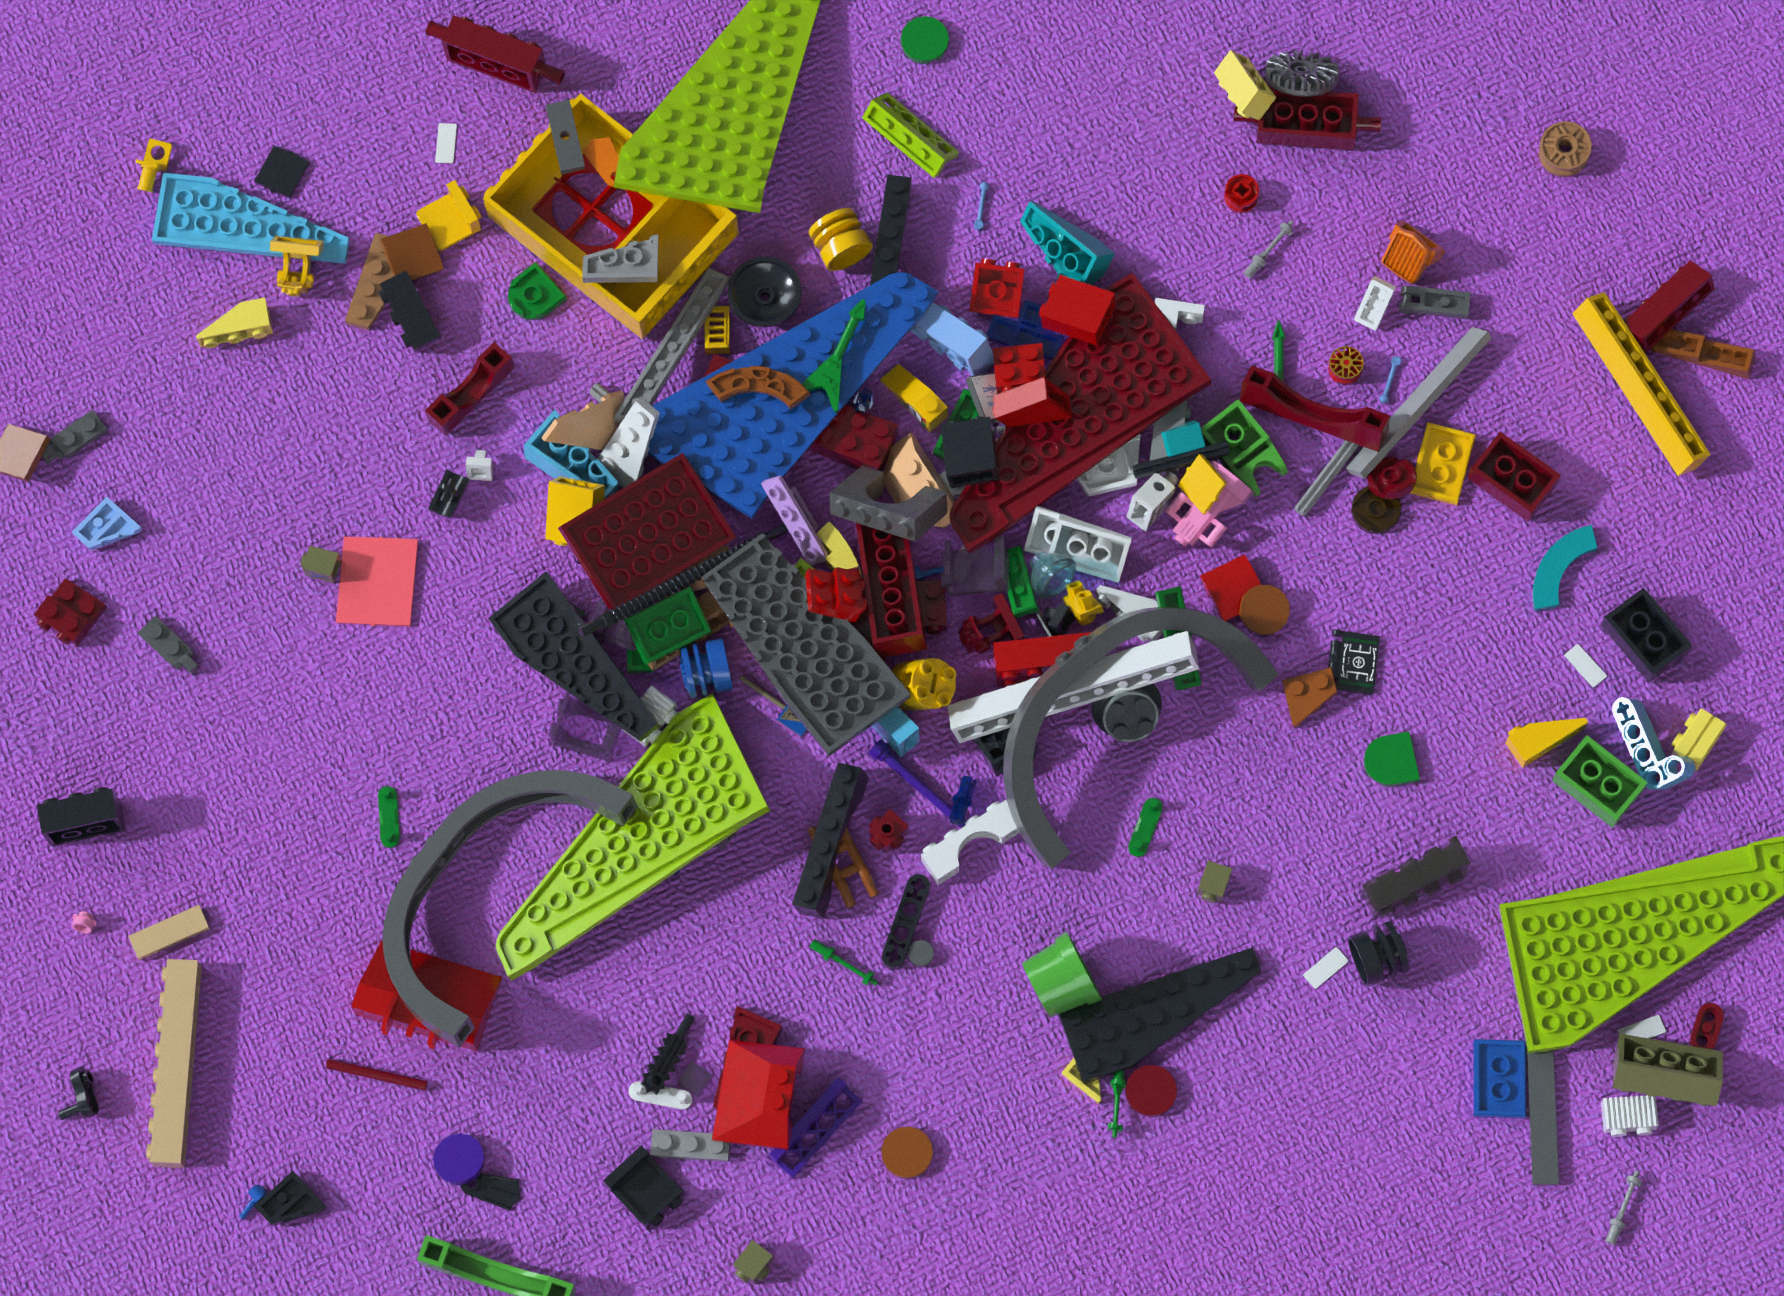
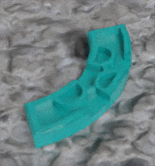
M1592 525L1581 527L1566 534L1544 555L1533 582L1532 602L1534 612L1559 607V584L1567 567L1579 557L1597 551Z

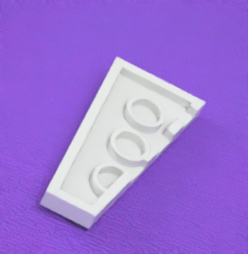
M642 397L635 401L598 457V460L623 488L638 480L642 475L644 459L648 456L650 449L648 447L649 442L653 438L660 414Z

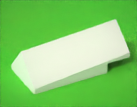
M1036 506L1024 551L1047 557L1048 563L1119 583L1132 538Z

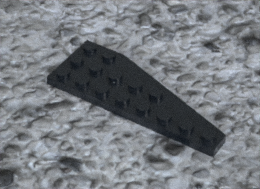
M547 571L488 618L517 658L639 741H643L661 726L593 633L585 637L580 636L578 628L586 625L585 621Z

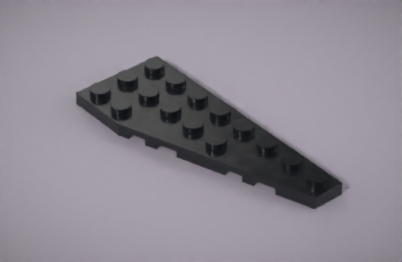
M1253 947L1102 996L1101 1001L1090 1005L1085 1003L1059 1014L1058 1016L1082 1083L1086 1084L1113 1075L1119 1071L1132 1069L1143 1058L1158 1050V1047L1169 1039H1173L1203 1017L1207 1011L1218 1006L1233 992H1237L1260 975L1261 968Z

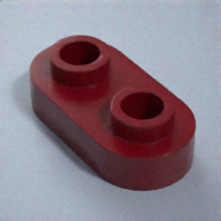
M1706 1003L1700 1007L1689 1038L1690 1046L1713 1050L1724 1019L1723 1010L1719 1005ZM1711 1014L1714 1020L1711 1022L1707 1021L1705 1015ZM1698 1038H1704L1707 1042L1706 1045H1700Z

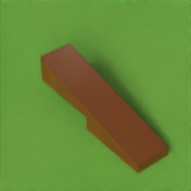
M1672 329L1650 349L1652 352L1745 379H1750L1756 359L1754 349L1709 341L1703 335Z

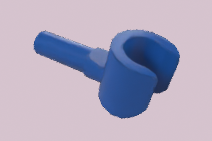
M915 565L918 581H923L925 577L944 572L943 566L922 571L918 565Z
M255 1185L248 1191L252 1200L248 1202L239 1215L242 1220L246 1218L254 1205L266 1195L261 1185Z

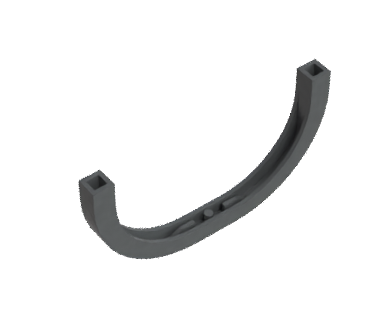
M1154 607L1132 611L1110 620L1088 636L1084 635L1077 639L1074 643L1075 647L1069 652L1065 651L1056 657V663L1038 678L1017 709L1007 736L1003 765L1004 788L1012 818L1019 833L1044 867L1053 869L1071 853L1046 819L1036 795L1033 778V755L1036 739L1046 714L1057 698L1073 682L1118 645L1138 635L1160 630L1188 631V633L1208 641L1230 660L1251 689L1261 691L1279 674L1251 639L1230 623L1200 611L1177 607Z
M547 770L520 774L492 784L471 796L443 821L433 835L427 838L425 846L418 855L412 858L410 866L399 880L391 896L383 926V952L388 973L404 1004L419 1022L439 1037L459 1048L475 1028L468 1015L446 1004L423 986L415 974L410 951L411 931L417 910L429 889L464 843L477 830L496 817L520 807L539 803H566L581 806L599 813L624 827L638 808L632 794L605 780L584 773Z

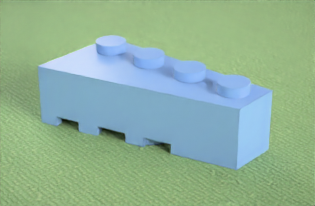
M933 301L924 316L911 330L923 342L929 339L928 343L937 353L942 356L945 352L949 359L954 362L953 365L960 371L963 368L967 369L971 376L986 374L994 365V357L988 342V336L979 329L976 331L971 328L969 323L962 317L956 318L953 316L951 311L944 305L938 306Z

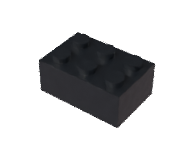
M1645 588L1639 590L1604 616L1601 623L1602 628L1648 683L1688 655L1692 644Z
M100 787L94 789L93 793L84 795L80 792L68 795V798L61 800L49 798L44 800L42 804L37 805L41 834L51 847L126 830L121 801L112 788Z

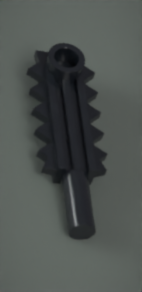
M686 1014L676 1033H666V1038L662 1039L664 1046L657 1047L659 1055L652 1056L654 1063L647 1065L649 1072L642 1073L643 1080L640 1084L645 1087L646 1093L652 1091L655 1095H658L660 1089H665L664 1082L670 1080L668 1073L675 1072L673 1064L680 1063L678 1056L685 1054L684 1049L688 1047L683 1039L695 1020L694 1016Z

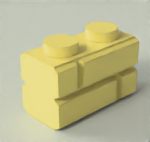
M1700 709L1697 715L1693 712L1684 724L1688 727L1684 735L1678 733L1671 744L1674 747L1671 755L1691 758L1695 764V771H1698L1727 726L1725 722L1714 717L1704 709Z

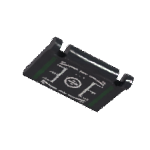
M1338 629L1332 630L1333 637H1342L1341 642L1338 640L1331 641L1328 668H1332L1334 678L1337 679V690L1373 695L1380 636Z

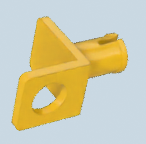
M149 139L144 161L136 159L135 162L143 168L137 189L153 193L157 172H160V170L167 171L173 147L172 144ZM156 146L163 147L165 151L164 157L160 160H155L152 157V150Z

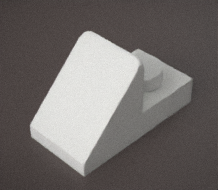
M1160 298L1155 299V304L1175 331L1178 320H1182L1186 324L1202 323L1205 305Z

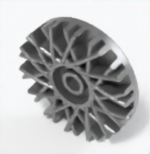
M1286 50L1285 53L1280 52L1279 56L1273 54V57L1267 60L1265 70L1267 83L1275 90L1288 95L1302 97L1319 96L1333 90L1338 83V64L1336 62L1331 63V57L1327 58V56L1319 58L1318 52L1313 53L1311 51L1309 56L1304 58L1303 50L1300 52L1294 50L1293 56L1289 55Z

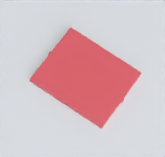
M344 536L336 623L367 624L373 627L376 625L411 627L418 539Z

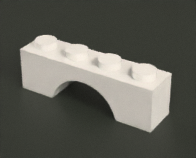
M1007 800L1001 803L999 801L994 802L986 809L987 812L980 817L978 815L971 817L965 822L966 826L960 830H951L944 836L945 839L938 844L935 842L931 843L923 849L921 861L938 886L959 873L958 857L962 848L968 842L977 838H990L1003 844L1019 834Z

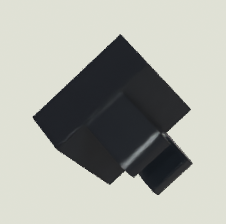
M1061 603L1057 610L1047 607L1043 613V617L1047 618L1046 622L1056 636L1065 635L1075 619L1070 608Z

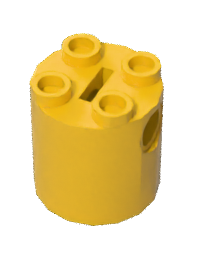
M935 658L908 660L898 663L891 670L910 693L911 697L898 706L900 709L906 711L938 709L951 703L956 688V671L953 667H949L946 662Z

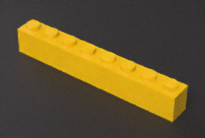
M1602 292L1588 297L1572 313L1676 474L1680 476L1696 470L1711 455L1606 293Z

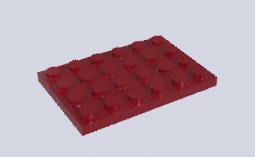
M683 453L558 528L609 609H614L615 606H620L621 603H626L627 600H632L633 597H638L639 594H644L647 590L650 591L652 587L656 588V585H661L662 582H666L737 538Z

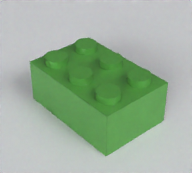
M1587 735L1557 770L1552 780L1612 828L1637 800L1648 783Z

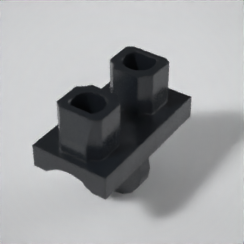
M446 469L428 510L452 520L470 479Z

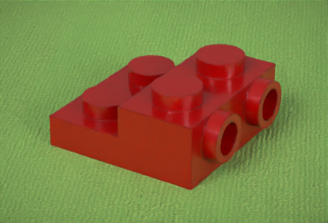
M983 258L981 263H975L969 312L1019 318L1025 269L1020 268L1021 263L1006 261V266L996 265V260Z
M1042 343L993 348L997 395L1045 377Z
M836 567L833 573L811 568L807 570L805 579L808 612L856 622L859 615L865 612L867 599L862 598L865 580L860 579V572Z

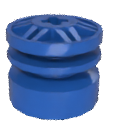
M722 638L706 641V653L704 654L700 653L697 644H692L695 655L690 657L688 656L686 646L680 648L679 663L683 682L691 698L697 697L695 690L697 685H701L703 696L707 695V683H713L717 693L733 690Z

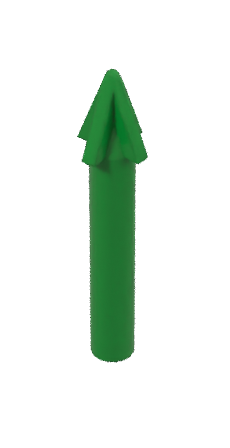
M1278 320L1272 336L1274 341V373L1284 382V341L1286 336L1281 322Z

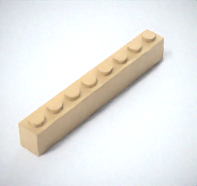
M167 959V967L162 968V982H165V990L160 993V1007H163L162 1017L158 1018L157 1030L161 1032L160 1042H156L155 1056L159 1059L158 1067H154L153 1082L156 1083V1093L151 1095V1108H154V1117L149 1119L148 1127L149 1134H152L151 1144H147L146 1157L150 1159V1163L154 1167L185 1168L202 965L198 960Z

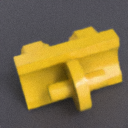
M1079 580L1066 585L1068 595L1062 597L1063 602L1070 608L1079 624L1088 625L1095 620L1096 613L1101 614L1104 612L1102 605L1093 597L1089 590L1083 587Z

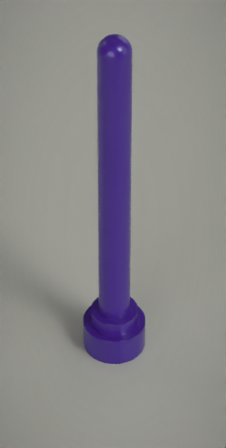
M880 739L871 748L868 754L875 761L879 760L880 762L884 761L958 827L963 828L966 826V819L890 754L891 750L886 742Z

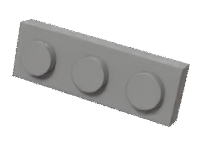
M652 1129L650 1156L728 1162L730 1143L712 1141L713 1133Z

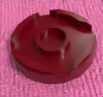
M1397 457L1383 458L1367 476L1369 490L1376 496L1386 499L1400 498L1409 494L1417 482L1415 466L1409 460L1404 458L1403 460H1397Z
M1156 1065L1142 1066L1136 1069L1128 1078L1125 1087L1126 1100L1135 1112L1142 1114V1116L1159 1117L1168 1112L1175 1102L1177 1096L1176 1082L1172 1074L1162 1067Z

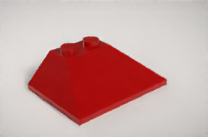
M729 1040L712 1141L789 1150L793 1127L789 1118L797 1074L801 1075L805 1048Z

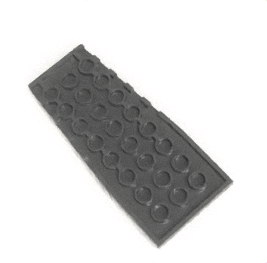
M764 534L756 537L703 575V582L775 689L828 756H831L911 698L907 689L848 620L808 612L806 579L794 565H791L783 557L781 551L766 539Z

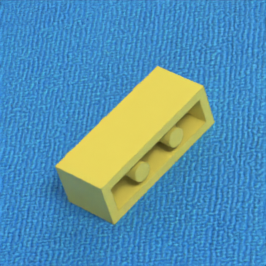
M1230 50L1214 72L1220 81L1219 85L1229 94L1228 98L1236 104L1238 113L1245 118L1252 117L1260 120L1276 99V96L1250 59L1235 51Z

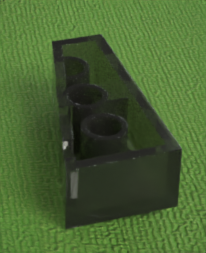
M1457 836L1448 839L1449 845L1442 849L1435 846L1427 850L1428 852L1422 856L1423 859L1419 861L1417 858L1408 860L1399 867L1400 871L1397 873L1394 869H1391L1363 884L1360 891L1373 917L1375 918L1380 915L1382 918L1387 917L1396 911L1395 908L1403 904L1405 907L1411 906L1419 901L1418 897L1426 893L1428 896H1432L1441 891V886L1450 883L1452 886L1463 881L1470 861Z

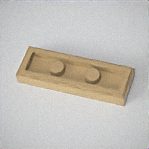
M197 905L128 937L138 960H142L210 930L200 905Z

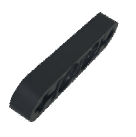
M922 874L912 875L907 881L885 943L882 961L885 967L890 970H896L903 966L930 891V883L927 877ZM922 881L925 889L919 890L917 899L911 898L914 895V886L912 884ZM914 904L918 909L917 913L911 917L906 916L903 913L905 905ZM900 927L906 928L909 931L908 938L905 940L897 939L894 935L896 929ZM891 942L898 946H905L904 949L899 947L897 955L900 960H895L894 963H890L889 957H887V954H893L895 945H890Z

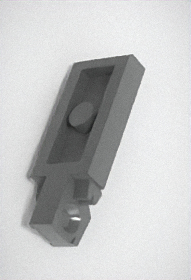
M91 410L53 436L42 458L47 464L56 458L60 460L64 458L69 459L107 433L108 430L95 412Z
M156 615L138 632V635L173 668L179 670L183 666L191 675L200 669L191 659L194 655L191 648Z

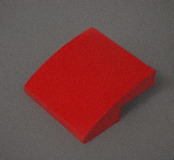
M1245 554L1199 575L1209 598L1212 599L1220 618L1224 621L1239 615L1242 596L1249 589L1261 585Z

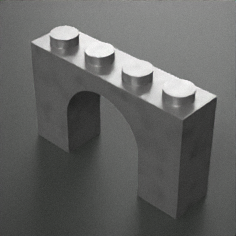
M863 465L830 492V514L911 541L918 540L947 514V492L929 486H924L912 498L904 502L894 504L876 502L875 500L884 494L883 472Z

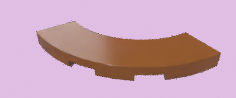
M762 366L729 369L706 381L707 386L721 403L738 394L755 392L773 396L792 410L810 396V392L790 375Z

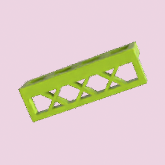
M888 92L872 99L862 119L933 178L939 176L945 164L956 158L959 154L958 150Z

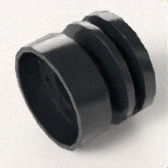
M1390 921L1383 923V931L1379 926L1373 927V940L1366 931L1348 936V945L1354 964L1363 983L1367 987L1384 981V968L1391 977L1397 976V969L1402 974L1409 972L1404 942Z

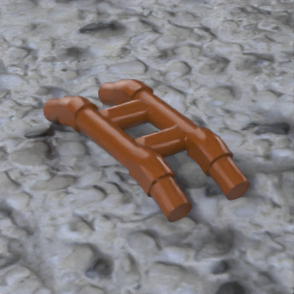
M811 826L808 829L812 840L817 828L816 826ZM846 827L838 854L847 850L853 864L839 870L835 863L833 881L846 907L851 908L856 903L845 878L858 873L870 897L879 894Z

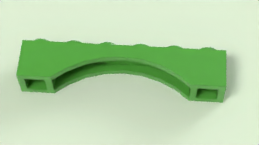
M428 1235L424 1238L417 1261L422 1266L512 1296H574L576 1292V1287L572 1283L506 1265Z

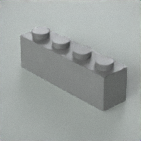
M1187 400L1154 423L1150 461L1167 456L1161 433L1182 425L1185 421H1190L1191 407L1187 406ZM1179 468L1161 472L1160 474L1172 472L1178 476Z

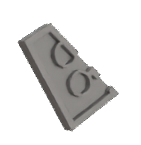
M658 234L650 236V239L639 243L637 241L630 242L628 246L619 249L609 248L583 256V283L658 282Z

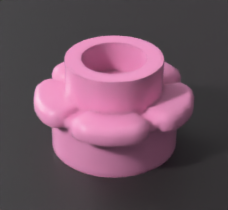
M84 911L72 916V928L84 934L91 933L97 922L93 919L94 916Z

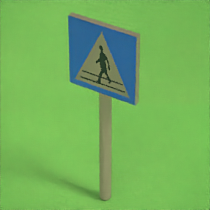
M744 676L739 677L742 682L783 709L776 720L802 737L807 729L788 705L783 704Z

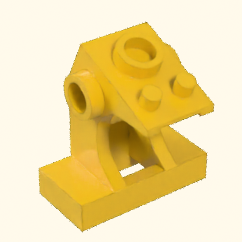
M275 236L270 241V251L282 252L283 270H279L277 274V286L281 289V293L294 297H300L301 293L308 294V288H312L314 282V275L310 273L311 255L319 256L322 253L324 241ZM291 258L303 259L302 272L291 271Z

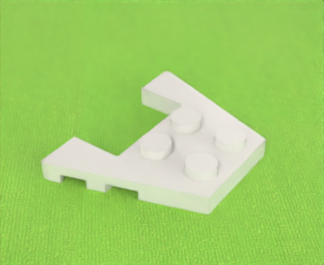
M1140 434L1076 479L1088 497L1137 485V479L1134 477L1132 466L1138 464Z

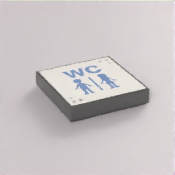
M995 373L969 376L966 379V383L979 417L990 416L992 423L1000 422L995 419L992 412L994 406L993 396L997 395Z

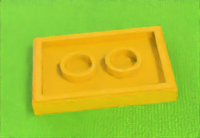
M1427 422L1415 467L1417 482L1410 494L1457 506L1476 435Z

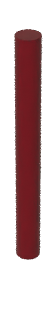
M329 1058L326 1062V1069L426 1091L428 1081Z

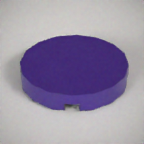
M462 1133L450 1135L443 1139L436 1147L433 1155L434 1168L441 1179L453 1185L468 1184L480 1175V1171L486 1161L485 1152L479 1141L471 1135Z

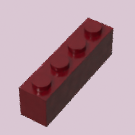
M1690 260L1687 264L1680 267L1667 282L1662 283L1650 298L1645 299L1636 311L1624 319L1625 324L1644 353H1647L1715 290L1712 275Z

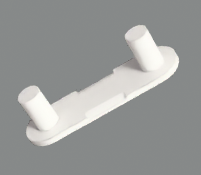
M640 1081L632 1083L629 1087V1095L635 1101L681 1110L689 1108L692 1104V1096L685 1090L665 1087V1089L659 1090L658 1095H655L652 1091L646 1093L645 1087L640 1084Z

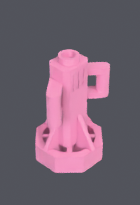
M1214 460L1210 464L1228 484L1219 495V500L1214 502L1207 514H1202L1182 492L1177 495L1165 510L1168 515L1178 522L1173 529V532L1177 534L1174 539L1184 547L1188 544L1194 547L1201 540L1212 548L1227 529L1216 518L1222 511L1245 504L1253 494V491L1240 479ZM1186 503L1191 508L1181 518L1176 512ZM1213 524L1216 527L1206 538L1204 533Z

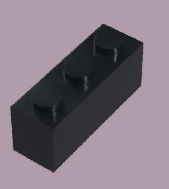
M407 271L380 283L381 290L378 291V294L383 304L388 303L393 312L389 313L395 327L400 325L404 333L400 337L406 348L411 347L413 352L440 339V335Z

